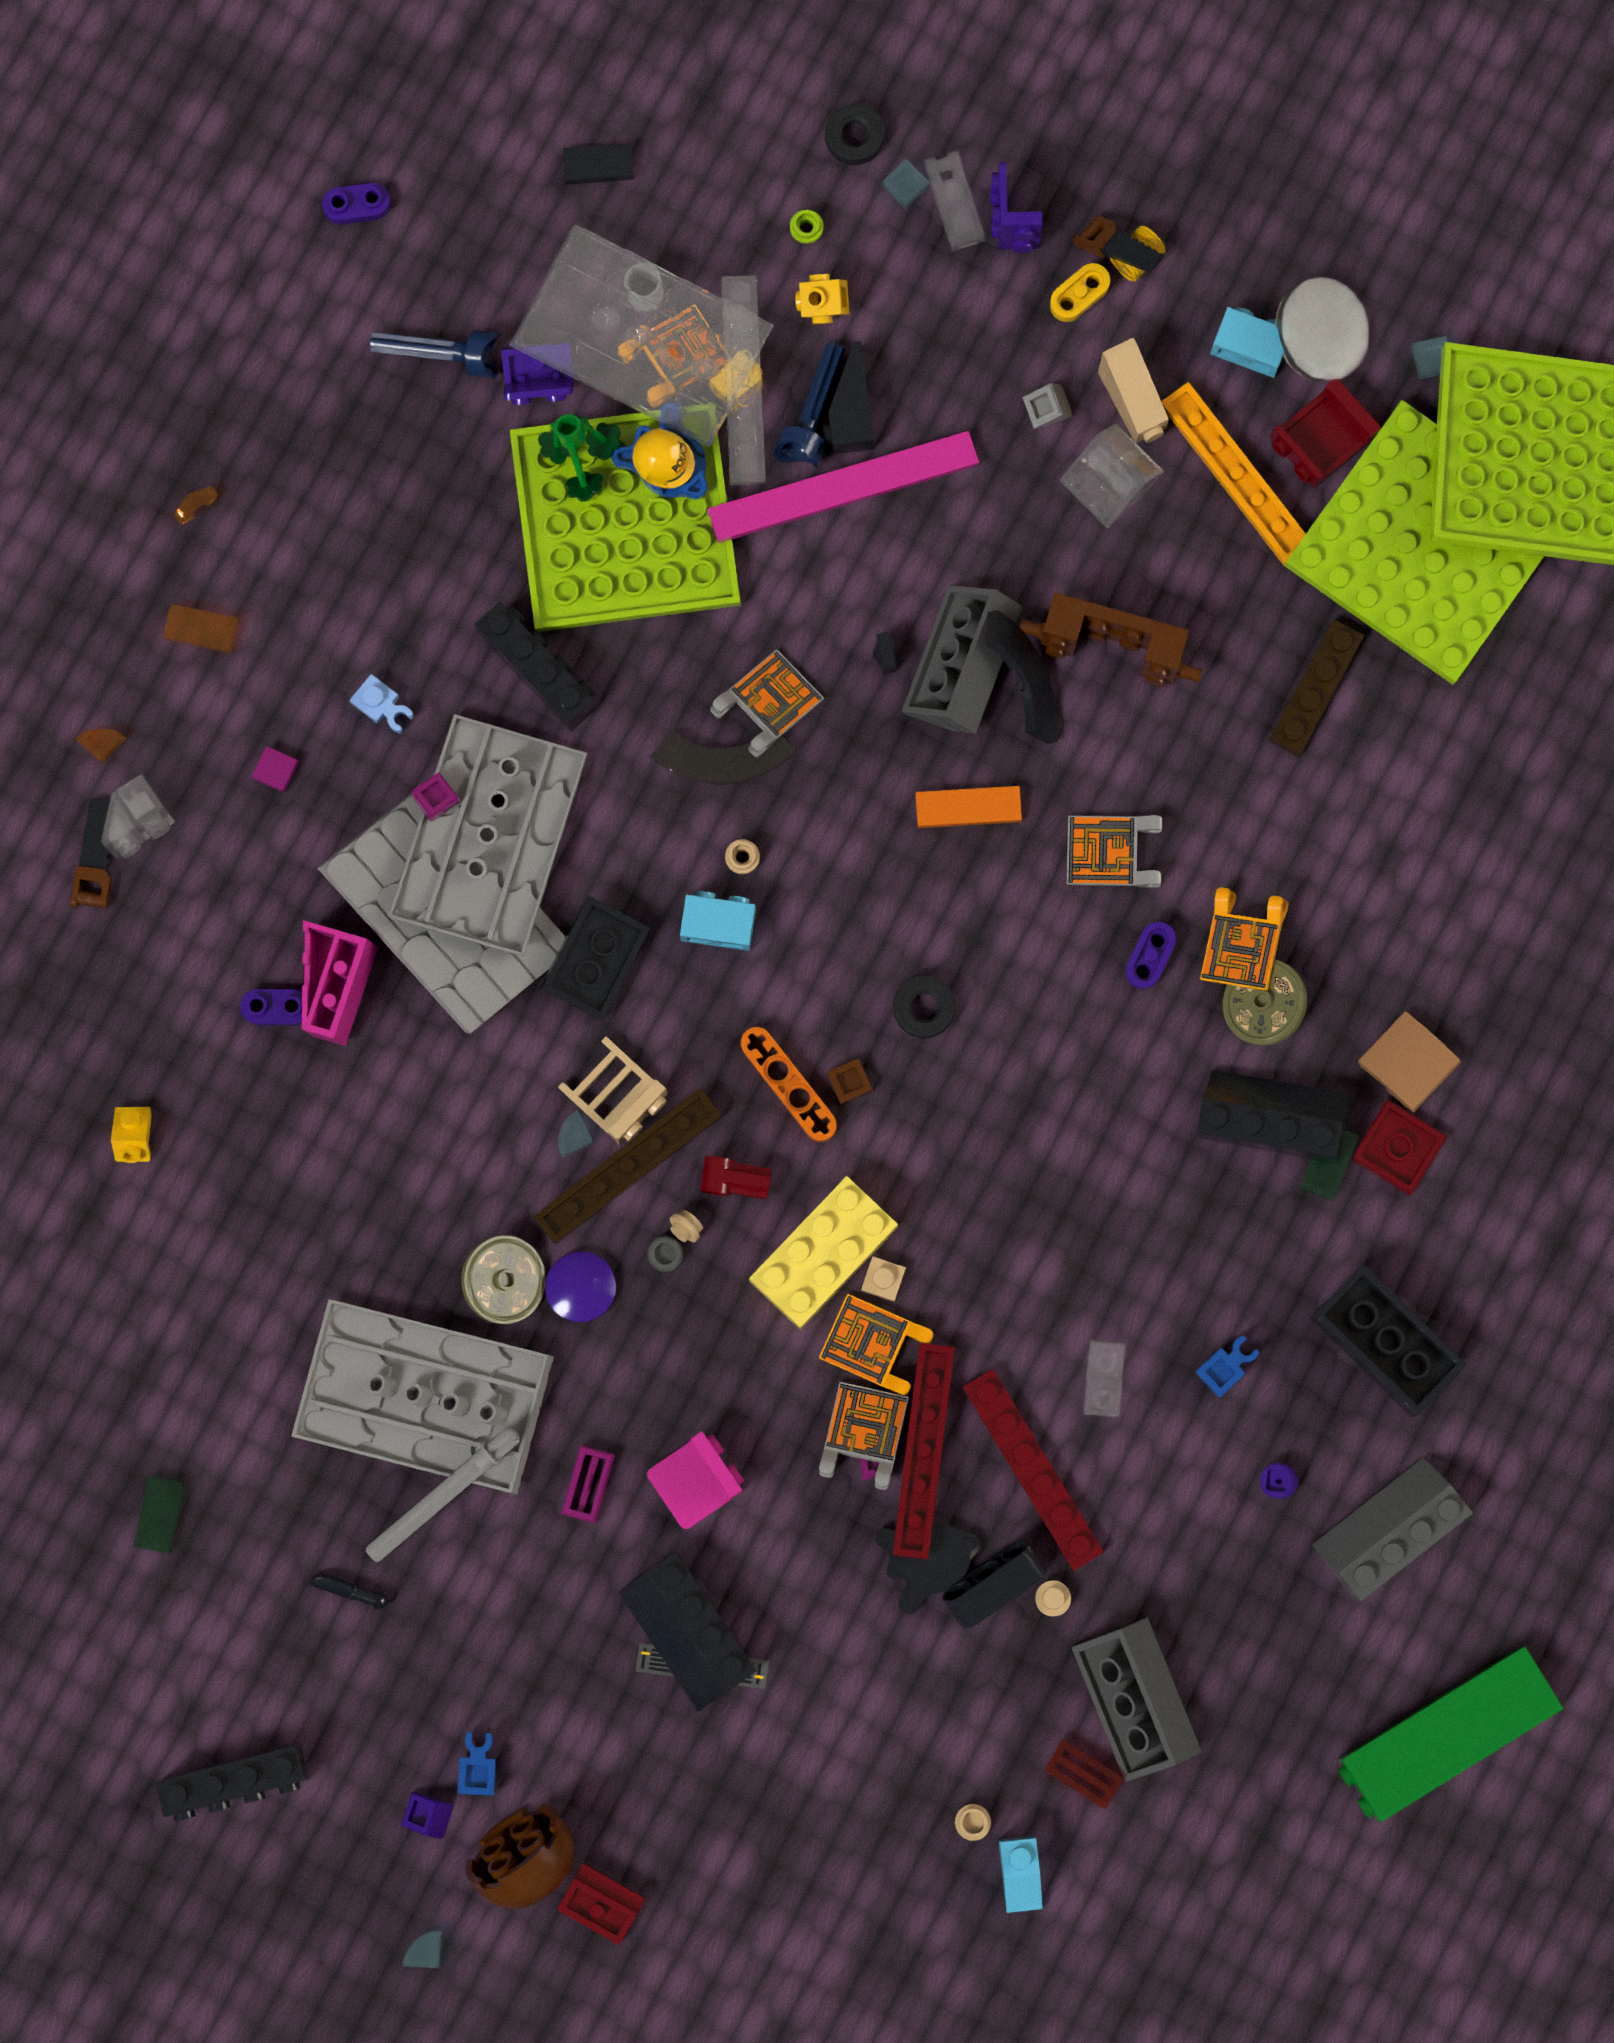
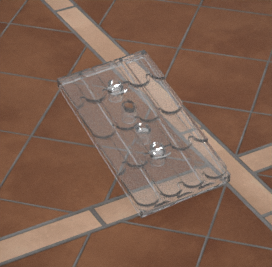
M573 225L509 346L706 446H711L774 325L738 305L724 300L686 279L676 276L630 250L623 249L588 229ZM671 347L675 351L674 357L670 354Z

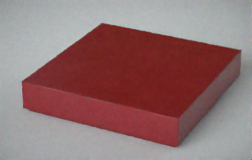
M1387 1099L1350 1157V1160L1406 1195L1411 1196L1448 1136Z

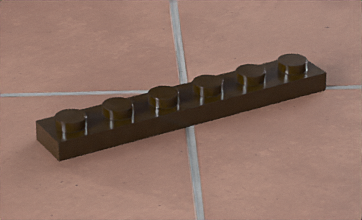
M701 1088L535 1214L533 1216L554 1245L558 1244L722 1118L721 1113Z

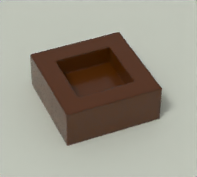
M859 1058L826 1072L840 1105L873 1091Z

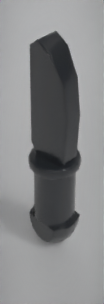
M317 1574L309 1582L313 1587L350 1598L351 1601L356 1600L374 1606V1609L385 1608L389 1603L387 1596L382 1592L378 1593L360 1587L357 1583L353 1585L334 1576Z

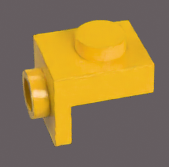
M115 1107L111 1134L115 1161L127 1163L150 1161L149 1135L152 1118L150 1107Z

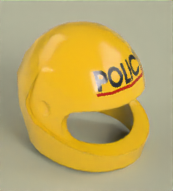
M661 428L651 429L640 436L633 448L632 459L635 469L642 479L656 487L664 489L678 488L684 485L692 476L695 466L693 452L687 443L673 432ZM682 474V476L679 477L677 480L672 481V482H667V481H670V480H673V479L677 478L678 476H680V475Z

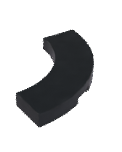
M998 610L988 612L985 645L992 648L1005 661L1010 670L1015 669L1023 686L1020 693L1025 711V733L1047 744L1057 742L1058 722L1055 698L1049 676L1037 650L1026 634L1009 617Z

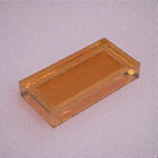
M171 604L163 638L169 641L232 654L239 619Z

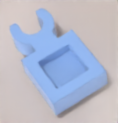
M372 674L349 700L353 706L377 724L383 717L387 718L390 728L399 734L403 732V729L395 723L396 717L403 714L411 720L414 718L412 711L408 707L395 705V702L399 699L398 694Z

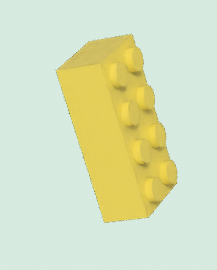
M846 1176L749 1278V1281L801 1330L898 1228V1224Z

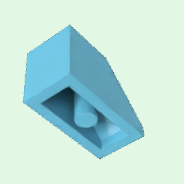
M1035 1836L998 1840L1006 1912L1043 1909Z

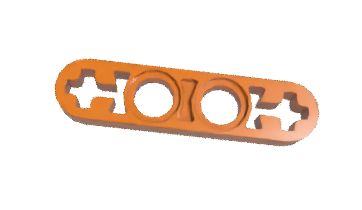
M752 1027L746 1030L741 1038V1049L747 1059L809 1138L816 1142L830 1140L835 1135L837 1129L836 1120L830 1110L765 1029ZM753 1035L757 1039L762 1036L765 1038L763 1048L768 1054L772 1049L778 1053L768 1057L762 1066L757 1062L763 1059L761 1053L757 1049L752 1051L748 1049L751 1044L749 1038ZM778 1061L783 1062L788 1068L787 1076L780 1081L773 1080L768 1075L769 1066ZM796 1089L805 1090L810 1096L809 1103L803 1108L792 1106L789 1101L792 1091ZM815 1104L821 1108L814 1111L816 1116L821 1121L826 1118L830 1121L827 1125L829 1132L825 1135L821 1131L816 1134L812 1131L815 1124L810 1116L805 1121L800 1117V1115L808 1113Z

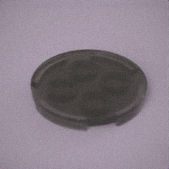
M1313 278L1291 288L1282 299L1276 315L1275 328H1278L1280 342L1284 350L1282 355L1294 371L1309 380L1322 382L1331 381L1335 377L1338 379L1343 378L1359 366L1368 347L1369 326L1361 302L1347 286L1330 278Z

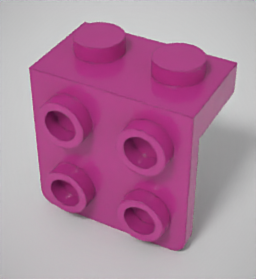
M702 1431L692 1437L690 1442L647 1472L648 1479L683 1529L691 1528L743 1492L739 1484L744 1482V1479L733 1463L726 1467L719 1457L724 1452L723 1448L713 1434L706 1437Z

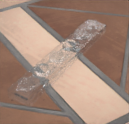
M722 276L721 299L730 485L765 484L756 276Z

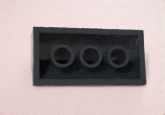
M1212 1070L1203 1096L1196 1133L1200 1139L1339 1163L1351 1093Z
M678 1552L673 1553L618 1592L697 1711H700L757 1672Z

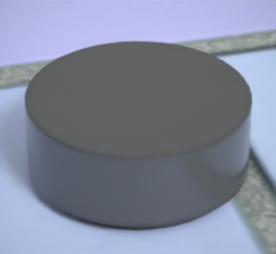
M668 1236L659 1237L648 1248V1260L654 1269L660 1272H671L680 1266L683 1260V1250L679 1242L674 1238Z

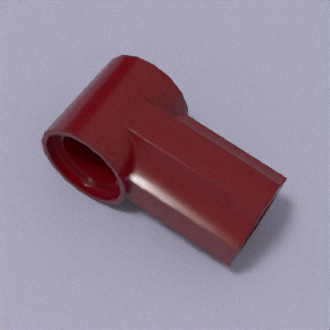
M705 1156L699 1191L720 1196L735 1194L768 1199L772 1169L738 1164L735 1160L723 1157Z

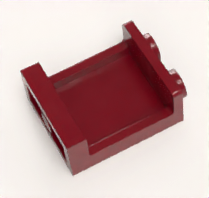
M1335 377L1325 385L1323 392L1282 426H1276L1272 431L1270 439L1272 440L1271 445L1275 452L1282 458L1287 457L1295 466L1294 472L1298 478L1305 484L1309 482L1316 488L1372 442L1381 427L1339 379Z

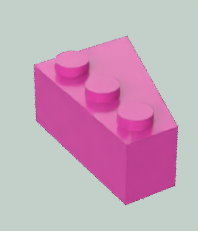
M303 920L305 953H303L302 964H304L302 1030L313 1037L346 1046L378 947L366 938Z

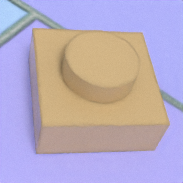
M872 1256L861 1291L895 1302L906 1267Z

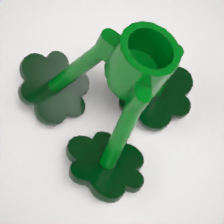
M566 414L558 418L556 422L551 423V432H543L539 435L540 454L544 458L550 457L552 463L558 465L564 463L567 457H571L577 476L567 480V495L569 498L577 497L579 501L585 502L602 491L601 484L604 479L600 473L590 474L588 471H583L577 449L582 446L586 439V443L589 445L588 453L591 456H598L603 461L608 460L612 457L613 450H618L621 446V441L618 439L621 430L615 424L608 426L604 422L599 423L595 429L590 425L586 417L579 419L573 414Z

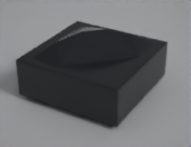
M888 632L876 634V645L872 653L873 658L882 669L883 675L895 673L897 661L891 635Z

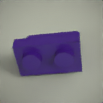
M999 162L998 172H992V185H990V204L993 205L991 237L998 238V249H1013L1016 253H1028L1033 249H1039L1042 231V212L1007 211L1006 162Z
M570 342L501 348L505 381L504 400H512L514 405L532 403V398L546 397L547 401H562L567 399V394L573 393L574 378Z

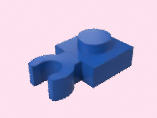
M1241 1336L1233 1342L1232 1352L1229 1355L1220 1348L1195 1371L1196 1375L1218 1398L1223 1396L1246 1374L1239 1365L1249 1363L1259 1355L1257 1349L1248 1356L1240 1352V1345L1247 1339L1245 1336Z
M467 1732L465 1745L470 1751V1757H460L458 1794L495 1795L497 1759L486 1758V1753L493 1744L492 1733H486L485 1744L482 1747H477L473 1743V1732Z

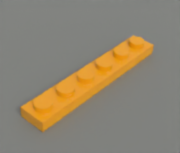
M1187 382L1161 401L1166 414L1284 566L1306 533L1191 384Z

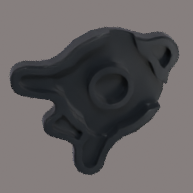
M933 1522L928 1560L893 1556L895 1531L889 1528H882L876 1534L878 1545L889 1554L887 1576L891 1579L903 1578L906 1580V1587L899 1600V1607L905 1614L915 1613L926 1597L934 1593L945 1592L951 1585L963 1578L967 1573L972 1557L980 1550V1541L976 1535L962 1533L950 1525L941 1522Z

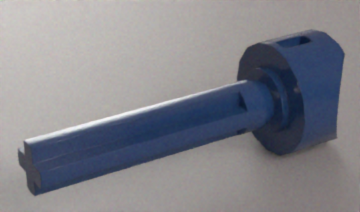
M472 330L466 343L373 331L369 346H371V352L465 362L468 376L496 379L498 373L493 364L492 351L495 342L501 337V334Z
M832 341L826 344L797 426L783 427L773 452L774 457L779 462H808L817 468L825 442L816 434L845 352L844 346H839L836 342Z

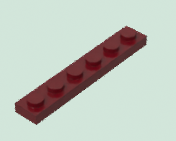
M919 1344L893 1556L921 1560L929 1559L955 1347Z
M992 1369L962 1387L1071 1569L1074 1571L1104 1553L995 1371Z

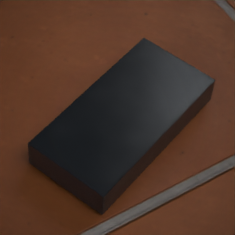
M631 143L563 148L566 185L634 180Z

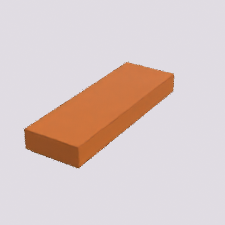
M1020 786L915 793L917 828L1017 823L1022 821Z

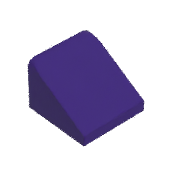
M412 1791L401 1826L429 1837L442 1839L451 1817L453 1804Z

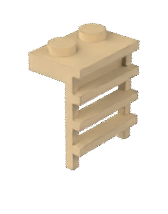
M605 1037L601 1042L611 1052L574 1091L563 1082L558 1088L621 1145L625 1140L631 1141L643 1127L641 1123L649 1114L654 1116L667 1102L665 1097L668 1094L666 1088L656 1079L653 1080L609 1038ZM618 1057L626 1066L587 1105L580 1096ZM633 1071L642 1080L603 1120L595 1111Z

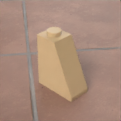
M1131 338L1104 351L1098 374L1135 444L1142 440L1149 443L1158 439L1164 434L1163 430L1166 429L1169 419L1135 339Z

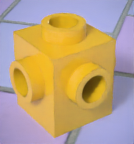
M830 274L809 275L810 282L799 283L800 291H796L795 302L797 310L801 311L802 318H812L813 324L833 323V316L850 315L847 280H830Z

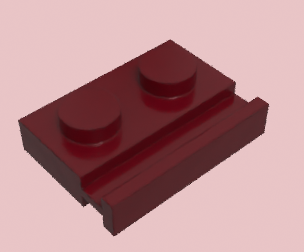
M582 1863L557 1910L620 1946L646 1898L589 1865Z

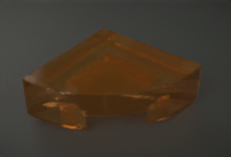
M212 485L187 494L173 516L180 524H184L195 518L193 513L198 507L205 504L209 507L219 494Z
M112 729L88 730L75 738L102 764L126 740L122 734Z

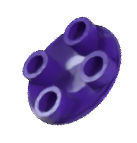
M573 1252L561 1257L553 1264L546 1278L545 1290L548 1302L557 1314L570 1321L587 1322L602 1316L608 1310L615 1296L616 1282L610 1266L602 1258L589 1252Z

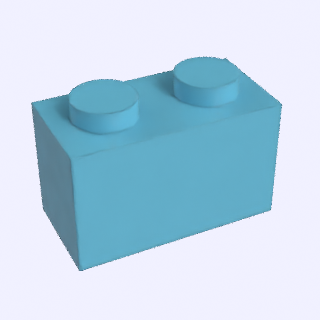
M1227 307L1210 355L1274 378L1292 330L1286 329L1285 324L1274 319L1265 321L1256 318L1251 311L1245 308L1236 307L1232 309Z
M695 891L694 896L686 895L680 939L683 942L750 951L756 906L755 904H749L750 899L745 897L729 896V900L715 899L714 893Z

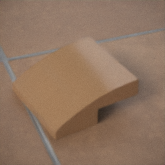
M1406 1011L1358 1060L1360 1067L1383 1084L1389 1094L1413 1113L1461 1063L1460 1059Z

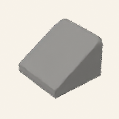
M1050 383L1022 397L1034 429L1072 416L1064 389L1059 384Z

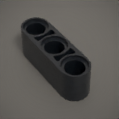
M1021 1539L1010 1544L951 1585L944 1592L942 1598L962 1628H970L979 1624L1039 1582L1047 1570L1029 1541Z

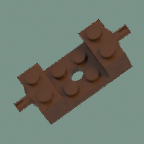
M1054 593L1046 623L1043 622L1041 624L1022 618L1019 627L1024 633L1038 637L1041 640L1040 648L1046 649V654L1063 659L1066 655L1073 657L1080 631L1087 633L1086 637L1098 642H1106V639L1120 642L1119 646L1126 650L1139 651L1140 648L1145 649L1146 653L1139 676L1145 677V681L1154 686L1165 687L1166 684L1173 685L1174 679H1179V677L1199 683L1202 675V668L1192 667L1183 664L1181 661L1189 630L1060 593Z

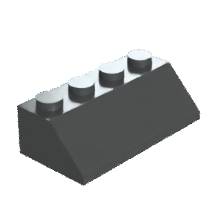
M948 585L902 712L951 731L976 734L1003 661L992 648L985 645L988 612L998 610L1017 624L1023 606L995 589Z
M1421 1458L1311 1545L1356 1602H1361L1472 1515L1473 1512L1451 1484L1424 1458Z
M1148 1617L1071 1647L1125 1782L1178 1765L1202 1753Z

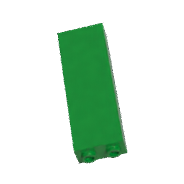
M1518 1646L1340 1756L1338 1759L1342 1766L1338 1768V1771L1349 1788L1354 1785L1361 1795L1357 1803L1368 1819L1373 1816L1376 1821L1382 1822L1564 1708L1526 1647Z

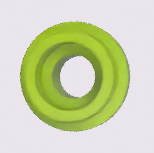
M801 210L791 218L790 233L800 243H814L823 233V220L815 211ZM808 223L812 225L813 229L810 232H803L800 227Z

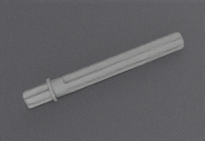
M509 1426L489 1443L482 1442L480 1449L468 1461L368 1545L366 1552L375 1562H380L479 1476L488 1471L492 1466H499L502 1463L501 1458L519 1443L520 1437L518 1433Z

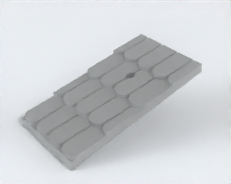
M454 714L435 774L439 772L460 798V803L432 822L422 811L388 917L524 956L588 753ZM497 794H501L505 798V803L502 807H497L494 804V797Z
M409 794L318 866L317 869L466 1033L471 1034L483 1022L533 983L534 980L550 969L565 936L540 907L524 956L389 918L388 915L422 814V809L411 797V794Z
M329 1299L291 1436L449 1477L480 1449L482 1442L489 1443L506 1427L510 1426L518 1433L520 1437L519 1443L501 1458L502 1463L499 1466H492L472 1483L517 1495L554 1357Z

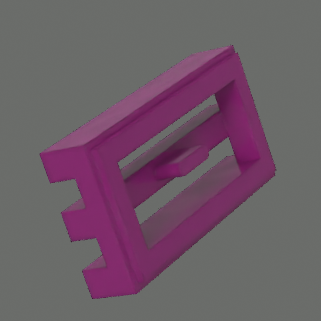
M580 1445L561 1514L596 1524L613 1465L614 1454ZM587 1454L591 1455L592 1459L576 1511L572 1510L571 1506ZM602 1458L605 1459V1464L591 1513L586 1514L584 1513L599 1459Z

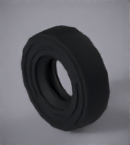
M848 103L838 107L829 116L825 125V143L830 154L838 161L848 165H862L871 161L881 151L885 141L884 124L879 114L871 107L861 103ZM850 123L862 124L868 132L866 141L858 146L847 144L841 136L843 128Z
M916 976L906 981L898 989L893 1002L894 1017L899 1027L907 1034L920 1039L933 1038L943 1033L952 1023L956 1011L955 998L950 988L940 979L931 976ZM920 994L931 995L938 1003L937 1014L929 1020L917 1019L911 1011L912 1000Z

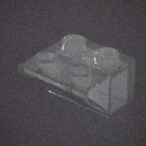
M1115 423L1095 436L1059 481L1106 528H1109L1150 489L1164 471Z
M142 774L112 792L101 842L116 859L121 856L128 858L141 849V843L150 837L157 839L170 830L169 825L175 822L154 788Z

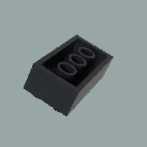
M1364 1265L1358 1267L1309 1318L1411 1417L1418 1416L1467 1365Z

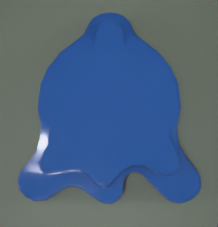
M667 403L661 408L659 428L677 434L687 443L694 455V471L684 485L674 489L659 488L642 478L641 480L653 493L663 497L701 499L707 493L705 452L699 441L684 429L681 423L679 407L674 403ZM639 426L632 445L620 447L618 450L613 451L612 462L614 466L631 470L640 477L633 464V448L640 436L650 431V428ZM681 474L680 476H678L677 478H675V479H673V480H670V481H667V482H672V481L677 480L679 477L682 476V474Z

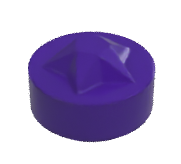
M1273 1463L1263 1470L1260 1477V1485L1263 1492L1269 1497L1286 1499L1296 1491L1298 1478L1296 1472L1290 1466L1282 1463Z

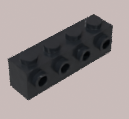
M499 601L474 624L478 635L572 732L596 710L595 701L592 698L595 692L583 679L577 682L569 674L572 668L559 654L553 657L545 649L548 643L536 630L530 633L522 625L525 619L512 605L506 608Z
M298 1744L155 1782L163 1818L173 1815L174 1821L177 1822L196 1817L194 1809L208 1806L211 1813L230 1808L229 1800L243 1797L244 1802L249 1803L266 1798L264 1791L278 1788L280 1794L301 1789L299 1782L308 1780L309 1775L302 1746Z

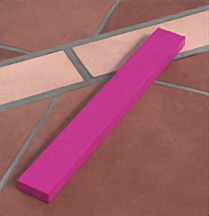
M969 431L717 505L708 508L707 512L717 542L722 543L976 467L979 464V460Z

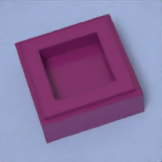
M266 746L251 777L262 784L285 793L299 762Z
M439 772L411 790V797L431 822L460 803V798Z

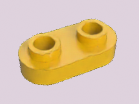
M1097 263L1086 264L1061 284L1051 296L1050 310L1053 316L1063 322L1074 321L1105 296L1110 285V275L1107 269ZM1088 280H1095L1098 282V287L1089 288L1086 282ZM1069 301L1072 303L1073 308L1065 310L1061 307V303Z

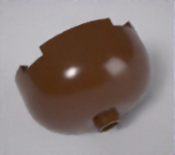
M542 1804L539 1810L529 1813L525 1808H522L498 1822L478 1842L482 1846L475 1859L467 1860L466 1876L480 1895L497 1907L522 1909L532 1906L552 1894L569 1873L574 1858V1842L570 1830L556 1811L549 1805ZM509 1834L518 1844L517 1849L520 1851L518 1855L505 1840Z

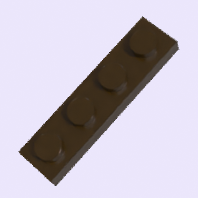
M1333 620L1272 733L1269 742L1298 757L1301 755L1364 637L1363 634Z

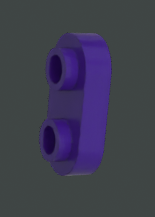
M378 183L333 188L324 195L322 200V208L326 218L330 222L339 225L381 219L387 215L391 207L388 191ZM371 195L379 197L375 203H368L367 198ZM336 200L345 201V204L340 208L333 206Z
M1153 922L1143 930L1125 970L1127 981L1133 987L1145 990L1153 987L1158 982L1176 943L1175 932L1168 924ZM1153 936L1162 937L1164 944L1161 947H1155L1151 943ZM1146 967L1149 971V976L1140 978L1136 973L1137 968Z
M254 989L243 996L240 1003V1011L243 1017L253 1025L298 1026L302 1024V992L293 989ZM258 1000L262 1001L263 1009L259 1012H253L252 1004ZM291 1001L298 1002V1009L293 1013L287 1012V1004Z

